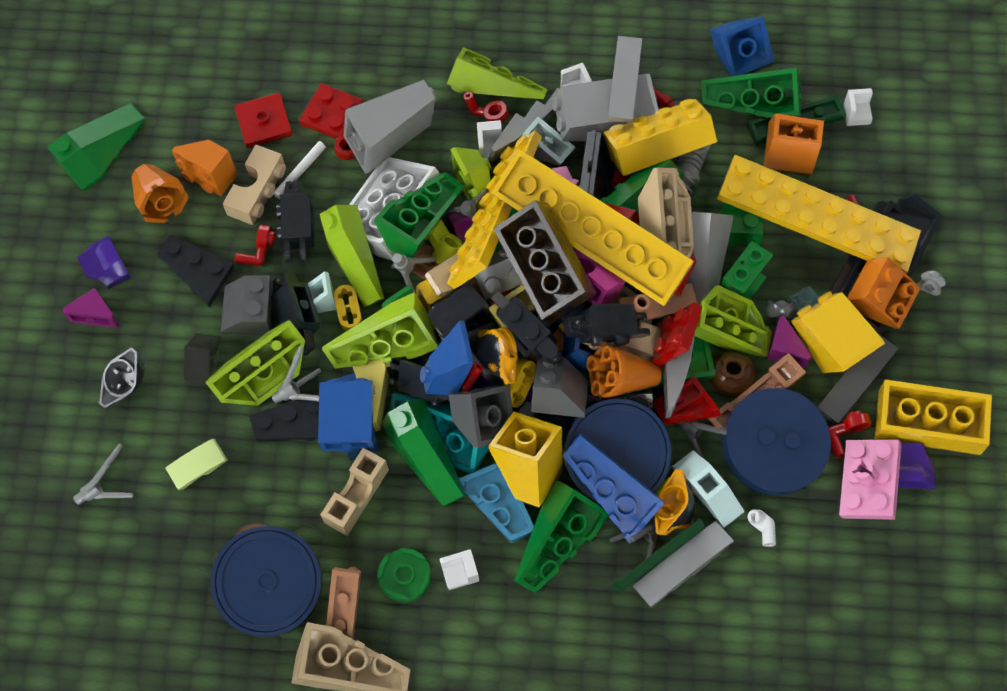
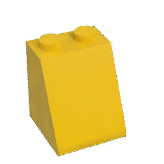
M830 291L823 294L817 299L819 303L813 307L808 305L797 312L798 317L791 321L822 373L844 372L885 344L883 339L842 292L832 294Z
M513 412L489 444V450L515 499L540 507L555 482L563 473L562 427Z

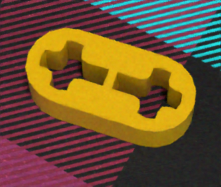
M349 285L339 286L334 292V300L340 325L344 331H348L362 322V316L355 289ZM348 293L349 305H345L343 294ZM348 312H351L354 318V323L349 324L347 321Z
M523 358L517 359L516 380L514 384H509L512 407L514 408L520 407L523 404L534 381L536 364L533 361Z

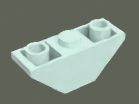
M691 451L673 466L674 470L680 469L685 472L689 488L693 490L694 494L723 529L744 513L742 506L727 483L695 451Z

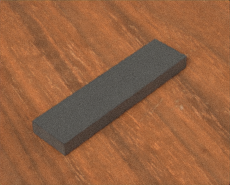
M881 335L879 336L885 344L851 366L817 407L822 415L835 425L842 421L898 351V347Z

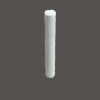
M321 141L316 143L273 192L276 198L280 199V195H284L285 183L297 181L326 148Z

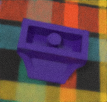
M109 235L86 248L85 252L77 256L87 278L101 281L108 289L131 278Z
M901 443L898 487L934 489L936 486L934 461L928 457L924 445Z

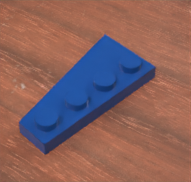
M581 433L563 453V457L582 482L590 489L594 498L602 505L613 523L618 526L629 544L631 543L630 538L641 531L664 504V500Z

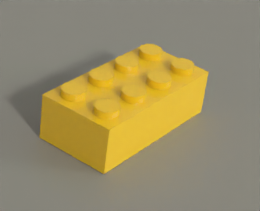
M696 99L684 100L672 108H661L655 114L639 116L632 123L617 124L608 131L603 132L610 158L623 176L717 142L712 117Z
M884 380L878 392L875 439L899 440L901 443L923 444L924 447L981 455L990 442L992 395Z

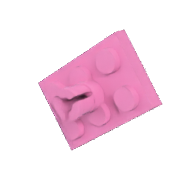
M846 440L839 512L841 518L896 519L901 442L899 440Z

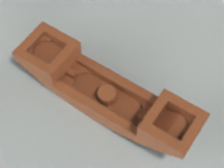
M788 353L769 368L768 373L731 403L728 402L720 408L721 415L719 417L708 418V420L715 427L723 429L730 412L745 397L767 388H784L789 390L806 374V371Z

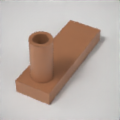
M692 283L686 284L681 296L673 295L666 306L661 305L644 293L620 298L616 301L617 304H634L635 312H645L647 314V319L644 321L670 316L682 307H686L693 302L697 303Z
M334 567L331 577L326 626L335 627L342 631V634L354 640L361 571L356 567H349L348 569Z

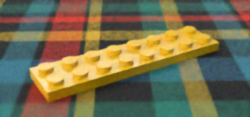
M533 131L528 136L523 135L512 148L508 146L501 153V161L493 170L495 175L486 186L489 192L480 200V209L473 216L472 227L469 228L464 236L466 238L465 243L459 248L457 261L454 262L449 270L451 274L447 284L453 289H456L488 267L499 241L493 228L508 219L512 210V206L491 192L518 149L534 157L542 138L537 131Z
M518 149L491 192L518 211L534 200L548 203L571 246L663 306L667 305L695 262L521 149Z
M734 155L717 200L866 261L889 257L906 274L921 232L919 229L737 155Z

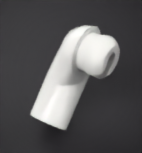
M751 510L748 513V520L755 528L762 532V545L767 547L775 546L774 520L761 510Z

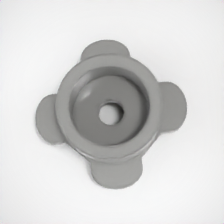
M926 271L921 274L922 279L917 283L921 291L938 296L941 294V287L945 286L946 281L939 272Z

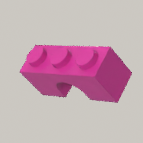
M572 246L597 292L588 301L592 304H608L617 299L626 281Z

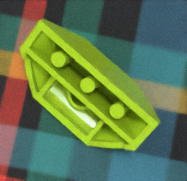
M714 286L701 301L702 311L695 330V336L728 351L768 357L772 332L768 326H765L763 318L753 301L722 286Z
M287 320L265 333L226 362L206 381V384L221 403L258 406L276 393L278 388L282 386L299 347L304 348L305 340L292 322ZM303 351L292 380L300 373Z

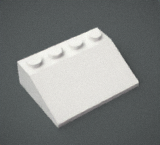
M389 157L374 169L349 204L358 205L372 254L392 260L395 253L388 249L374 222L375 217L388 202L393 199H400L408 191H415L422 187L425 182L440 175L436 167Z

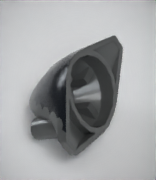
M129 348L111 360L106 366L102 376L99 404L104 408L130 396L142 383L145 374V367L143 365L146 363V358L140 356L139 352L134 348Z

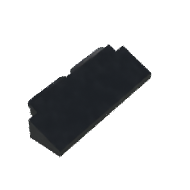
M592 129V132H587L580 188L600 200L612 194L613 185L610 181L614 175L615 164L610 158L604 133Z
M914 193L898 199L896 204L893 201L887 203L880 201L873 209L877 213L921 230L907 272L910 278L943 216ZM849 254L830 289L831 293L842 292L848 297L867 261ZM864 317L872 328L881 335L886 325Z

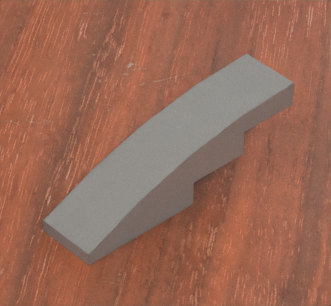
M618 36L608 120L633 122L642 38Z
M559 88L555 90L546 105L536 101L525 118L517 113L514 115L491 147L488 160L493 162L500 158L505 148L508 146L512 148L537 117L546 123L556 112L552 108V100L559 91Z
M695 333L689 351L664 364L665 418L671 417L680 398L691 362Z
M715 521L635 583L633 588L652 608L671 591L673 592L687 579L697 574L731 545L734 540Z

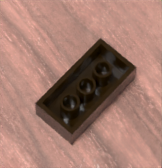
M534 200L493 228L542 320L555 321L597 294L548 203Z

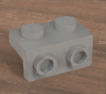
M503 247L499 252L492 255L488 267L475 275L485 300L492 297L497 291L502 293L522 284Z

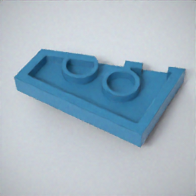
M497 463L459 478L467 496L510 543L531 535L534 526L522 501L515 499Z

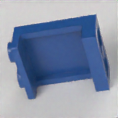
M356 378L353 381L342 382L339 379H330L327 382L319 383L318 443L322 451L375 449V438L373 435V395L375 394V387L372 380Z

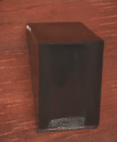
M196 333L185 346V382L206 384V381L213 375L221 337Z

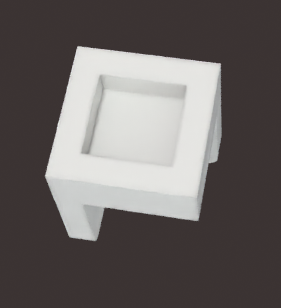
M583 63L561 70V86L592 82Z
M871 88L848 90L843 104L847 126L871 124L870 100L873 94Z
M501 120L477 122L479 152L483 158H489L491 147L502 133Z
M471 549L440 558L449 590L479 582Z

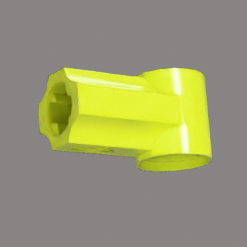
M442 220L428 238L434 248L432 257L436 258V263L438 264L457 254L459 248L463 245L457 236L449 233Z

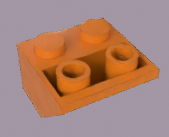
M775 114L768 123L764 167L811 176L822 144L824 121Z
M211 140L176 146L172 149L176 159L175 163L181 170V176L191 183L195 181L200 184L202 189L210 194L214 192L222 196L238 176L229 151Z
M889 257L867 260L847 299L864 317L892 328L900 329L921 288Z

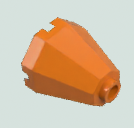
M143 164L134 170L131 178L135 205L146 222L165 223L169 221L167 216L174 213L177 216L182 212L188 200V195L178 178L150 164Z

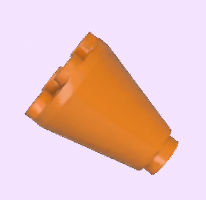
M613 345L601 346L594 355L588 357L586 362L590 376L591 393L594 396L603 398L651 388L659 384L662 376L659 366Z

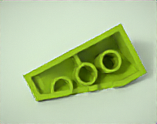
M464 47L455 61L447 82L454 91L459 93L471 92L473 94L544 99L547 92L546 88L523 76L513 77L510 69L504 66H492L490 64L491 59Z
M459 147L451 148L453 173L456 179L465 185L463 192L467 200L471 201L490 182L489 171L492 170L487 157L483 158L479 150Z
M334 205L322 212L320 218L328 247L349 283L355 289L363 307H369L383 300V292L358 205Z
M414 292L385 306L324 345L322 350L334 368L337 369L366 365L368 361L375 360L389 362L392 361V358L406 356L407 359L417 358L435 350L439 344L427 311Z

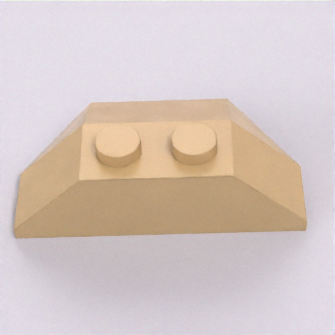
M653 168L638 197L640 227L690 258L694 249L690 195L684 182L679 177L677 168Z

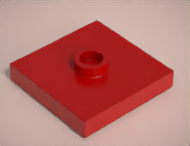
M280 92L234 105L246 148L293 135Z

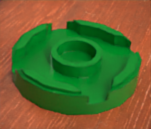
M409 548L397 549V551L387 554L379 564L377 573L379 586L384 594L394 601L403 603L415 601L424 595L430 586L432 576L429 563L423 554Z

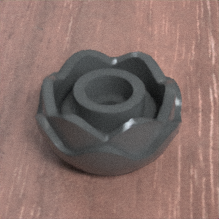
M768 300L767 304L764 305L767 316L778 320L783 315L787 320H790L797 310L794 302L788 304L783 300L777 302Z

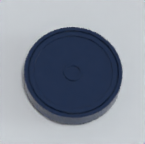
M767 388L748 395L730 412L723 429L727 430V434H722V451L729 469L742 484L758 493L782 496L797 492L812 483L822 473L828 462L831 439L826 420L820 410L809 399L792 390Z
M627 399L601 400L586 407L585 418L575 417L569 425L564 437L563 453L581 433L651 491H656L665 479L671 461L669 435L662 421L646 406ZM563 457L566 472L573 484L584 495L597 501L590 489L582 482Z
M275 526L251 528L233 537L218 554L211 574L212 596L223 618L237 630L259 637L281 635L294 630L304 623L315 610L323 585L321 565L312 547L297 534Z

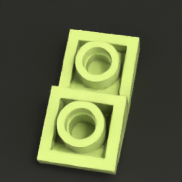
M211 439L168 465L166 470L177 489L182 490L202 475L210 474L228 460L216 440Z

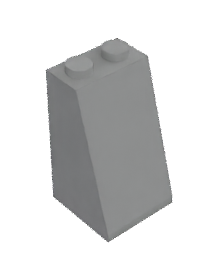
M650 74L638 75L633 120L639 116L655 114L659 110ZM612 79L560 87L556 96L553 97L552 108L556 111V125L558 132L561 134L562 141H586L587 132H592V129L597 132H605L614 125L628 123L608 120Z
M425 80L345 110L344 138L365 174L371 172L431 125L436 95L434 90L428 87Z
M691 212L694 239L692 254H694L697 262L686 284L692 283L696 301L699 305L713 287L720 283L733 222V216Z

